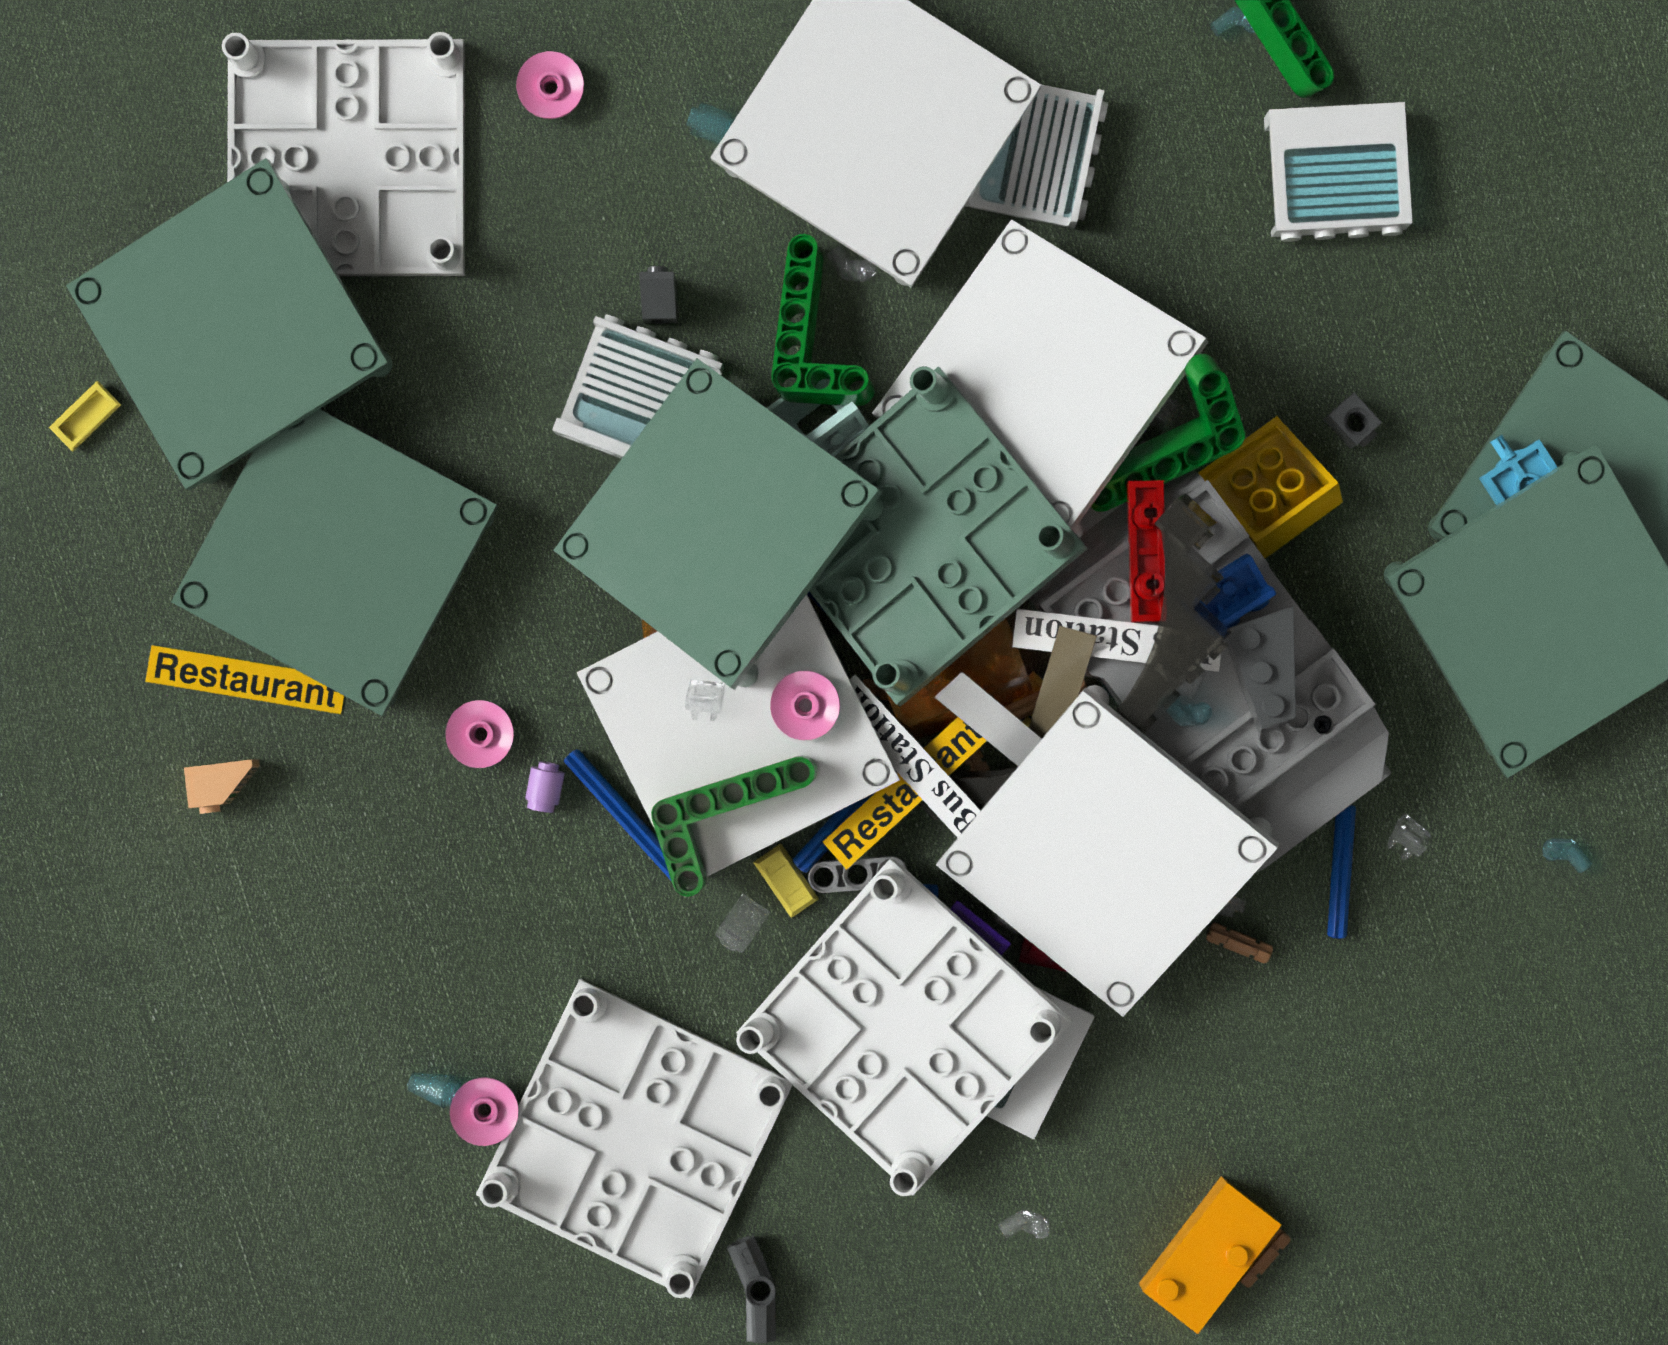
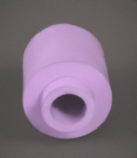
M539 761L538 767H531L525 799L528 800L527 808L553 813L555 805H559L564 772L558 770V764Z

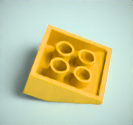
M1278 416L1244 439L1243 444L1238 449L1218 458L1198 472L1205 482L1208 480L1249 534V538L1264 558H1267L1343 503L1337 480Z

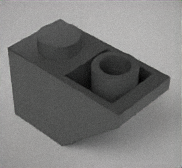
M663 266L648 267L647 272H639L642 319L644 324H678V283L674 272H668V268Z

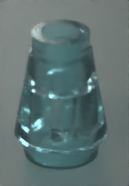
M413 1072L407 1089L408 1092H412L444 1109L446 1106H451L455 1093L461 1087V1082L455 1080L453 1075Z

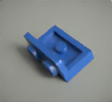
M1248 553L1188 590L1207 625L1217 631H1225L1230 627L1236 626L1240 622V617L1250 611L1256 612L1263 609L1270 603L1269 599L1277 594L1275 589L1267 584L1254 559Z

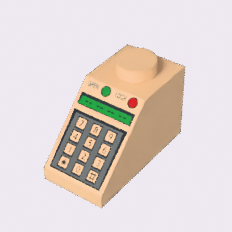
M259 759L185 767L184 774L188 808L199 807L200 814L220 812V805L230 804L259 768Z

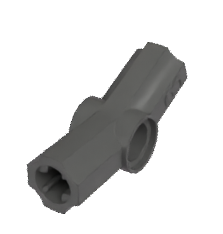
M753 1234L736 1240L728 1245L727 1249L745 1289L746 1341L768 1343L776 1341V1280L770 1273L756 1237ZM757 1281H764L769 1285L770 1291L766 1295L759 1296L752 1291L751 1286Z

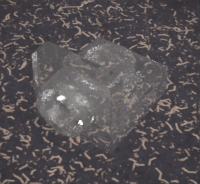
M742 893L715 935L727 949L743 953L770 914V911Z

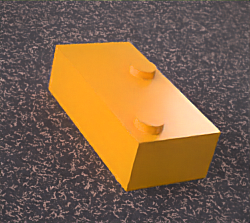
M1221 1176L1142 1278L1139 1285L1146 1295L1195 1333L1199 1334L1281 1227V1224L1275 1217Z

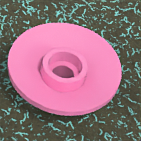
M546 51L532 56L522 65L517 76L516 89L521 103L530 113L544 119H557L566 116L577 107L583 96L584 80L578 65L570 57L559 52ZM554 83L558 88L555 93L550 94L545 91L546 86Z
M798 671L787 675L777 684L771 696L770 710L775 724L784 734L798 740H812L823 736L834 726L840 711V700L834 685L826 677L813 671ZM804 698L812 702V709L809 712H804L800 709V701Z
M484 700L470 701L461 705L453 712L446 726V742L451 754L462 764L473 768H486L500 762L510 751L514 739V729L508 714L495 703ZM479 728H484L487 731V738L483 741L478 740L475 735Z
M481 1077L466 1082L457 1090L450 1105V1120L454 1130L463 1140L473 1145L489 1146L501 1142L513 1131L518 1119V1103L514 1093L506 1084L494 1078ZM481 1104H488L491 1107V1112L488 1115L479 1113L478 1107Z

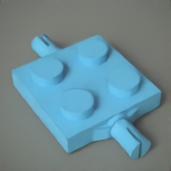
M1502 434L1490 442L1501 460L1498 461L1492 470L1479 477V480L1494 503L1498 505L1557 468V465L1540 439L1524 449L1512 451Z

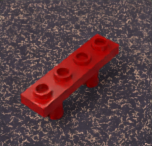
M1164 480L1128 481L1131 622H1166Z

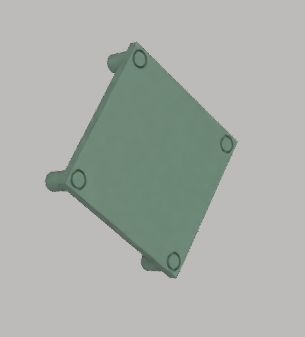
M267 158L66 285L186 490H192L201 483L213 484L217 482L222 476L223 469L372 376H386L392 368L390 355L382 350L290 195L289 185L280 178L271 161Z
M1564 331L1560 334L1552 348L1544 354L1539 367L1438 514L1430 520L1427 529L1435 540L1440 541L1496 506L1479 480V477L1492 470L1498 461L1501 460L1490 442L1502 434L1512 451L1524 449L1540 439L1557 467L1560 466L1561 459L1568 452H1583L1592 445H1596L1601 450L1668 567V401L1573 335Z
M696 358L553 551L722 682L735 690L737 686L749 687L756 682L758 668L755 662L862 520L873 521L881 515L883 503L879 497L882 492Z
M927 366L915 369L910 376L912 390L835 456L837 460L882 492L879 498L883 503V510L877 519L873 521L862 520L809 590L871 671L875 684L883 688L894 703L900 707L1088 549L939 366L935 370Z
M319 409L253 451L171 602L373 712L385 716L388 708L397 700L400 686L482 535L492 525L494 513L498 505Z
M1592 445L1583 452H1568L1561 459L1559 467L1405 563L1400 561L1392 562L1384 571L1386 584L1393 589L1485 743L1486 751L1494 758L1501 772L1507 778L1668 680V567L1601 450L1596 445Z

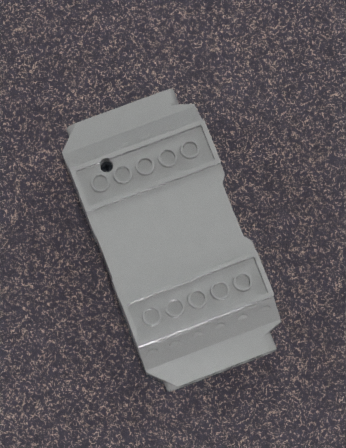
M1193 470L1164 484L1167 621L1132 623L1224 633L1225 631L1223 630L1217 631L1207 625L1188 590L1242 555L1250 554L1267 584L1272 586L1277 594L1269 599L1270 603L1263 609L1256 612L1250 611L1240 617V622L1237 625L1293 606L1296 718L1290 723L1258 733L1224 637L1219 672L1090 657L1084 677L1098 680L1133 726L1249 820L1260 817L1270 823L1272 827L1271 837L1279 845L1275 852L1256 871L1259 872L1392 773L1385 764L1389 732L1373 707L1375 705L1373 700L1335 649L1331 648L1313 622L1307 619L1269 568V563L1251 541L1249 534L1211 483L1208 480L1205 482ZM1125 502L1104 512H1097L1090 507L1081 519L1083 534L1080 537L1088 549L1027 601L1032 606L1033 611L1131 622L1128 503Z

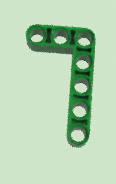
M1235 0L1297 96L1301 98L1311 97L1332 84L1334 79L1332 66L1289 0Z
M798 234L791 239L787 248L771 374L772 383L780 397L791 403L848 405L850 402H853L856 406L865 405L870 402L874 395V386L865 369L856 365L811 363L824 258L816 240L811 235ZM807 250L812 251V254L809 257L804 259L799 258L802 252ZM809 282L805 289L795 290L799 283ZM805 314L801 321L791 322L795 315ZM792 346H801L796 354L787 355V351ZM797 378L795 384L791 387H782L787 379ZM823 379L830 380L829 385L824 389H816L819 381ZM856 381L864 382L859 390H849L852 383Z
M1195 355L1188 361L1185 368V374L1199 417L1132 448L1091 505L1093 510L1104 512L1127 502L1128 481L1164 480L1165 484L1235 451L1243 444L1245 431L1228 378L1210 355Z
M796 756L658 801L652 808L651 817L675 891L685 897L694 896L704 888L707 881L706 871L691 823L808 786L817 775V767L814 761L807 756ZM803 762L809 767L810 775L807 780L797 781L793 778L791 769L794 763ZM767 772L775 776L777 785L773 791L766 792L760 788L758 780L762 773ZM730 783H736L742 787L743 798L740 802H732L727 798L726 788ZM696 794H704L709 798L710 808L707 812H698L694 808L693 799ZM664 804H670L677 810V818L674 823L665 822L661 818L660 810ZM676 837L683 838L688 845L687 853L684 856H678L671 850V841ZM684 871H693L697 875L699 882L696 888L689 889L682 884L681 876Z

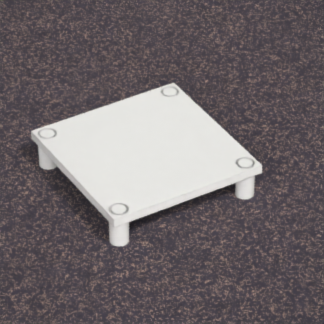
M812 0L710 158L711 161L724 168L730 176L740 178L887 272L899 284L912 288L1017 124L1028 110L1042 85L909 0Z
M436 32L429 39L248 40L241 33L227 35L222 42V50L228 58L227 182L263 159L267 158L270 160L280 178L289 185L291 197L338 276H465L464 40L452 39L445 32Z
M1011 219L872 413L878 419L912 390L910 376L915 369L927 366L935 370L939 366L1080 538L1083 534L1081 519L1186 375L1185 368L1188 361L1195 355L1202 354L1201 352L1208 344L1206 337Z
M807 594L755 662L758 668V678L749 687L737 686L735 690L730 688L659 632L577 672L652 825V808L658 801L796 756H807L814 761L817 767V775L808 786L691 823L707 876L900 780ZM798 671H813L826 677L834 685L840 700V711L834 726L823 736L812 740H798L787 736L777 727L771 715L770 701L775 687L784 677ZM807 698L802 699L799 704L800 709L804 712H809L812 709V702ZM796 762L792 766L791 773L797 781H805L809 778L810 769L805 763ZM767 772L760 775L758 780L760 788L766 792L773 791L777 785L775 776ZM730 783L726 788V796L732 802H740L743 798V789L736 783ZM696 794L693 799V806L698 812H707L710 808V800L704 794ZM664 804L660 810V816L665 822L674 823L677 818V810L670 804ZM676 837L671 841V850L678 856H684L687 853L688 845L683 838ZM684 871L682 873L681 882L685 887L698 881V877L693 871Z
M1093 685L1084 688L968 827L938 860L936 866L1124 1017L1275 852L1279 843L1271 837L1272 827L1267 820L1260 817L1249 820L1108 705L1109 695L1107 691L1100 686Z
M892 857L736 1032V1041L738 1047L743 1052L748 1054L758 1052L891 1176L890 1186L896 1194L900 1196H913L1071 1024L1072 1020Z
M580 978L518 1106L516 1125L513 1131L501 1141L476 1195L488 1207H502L665 1286L673 1297H687L690 1299L790 1092L792 1084L784 1076Z

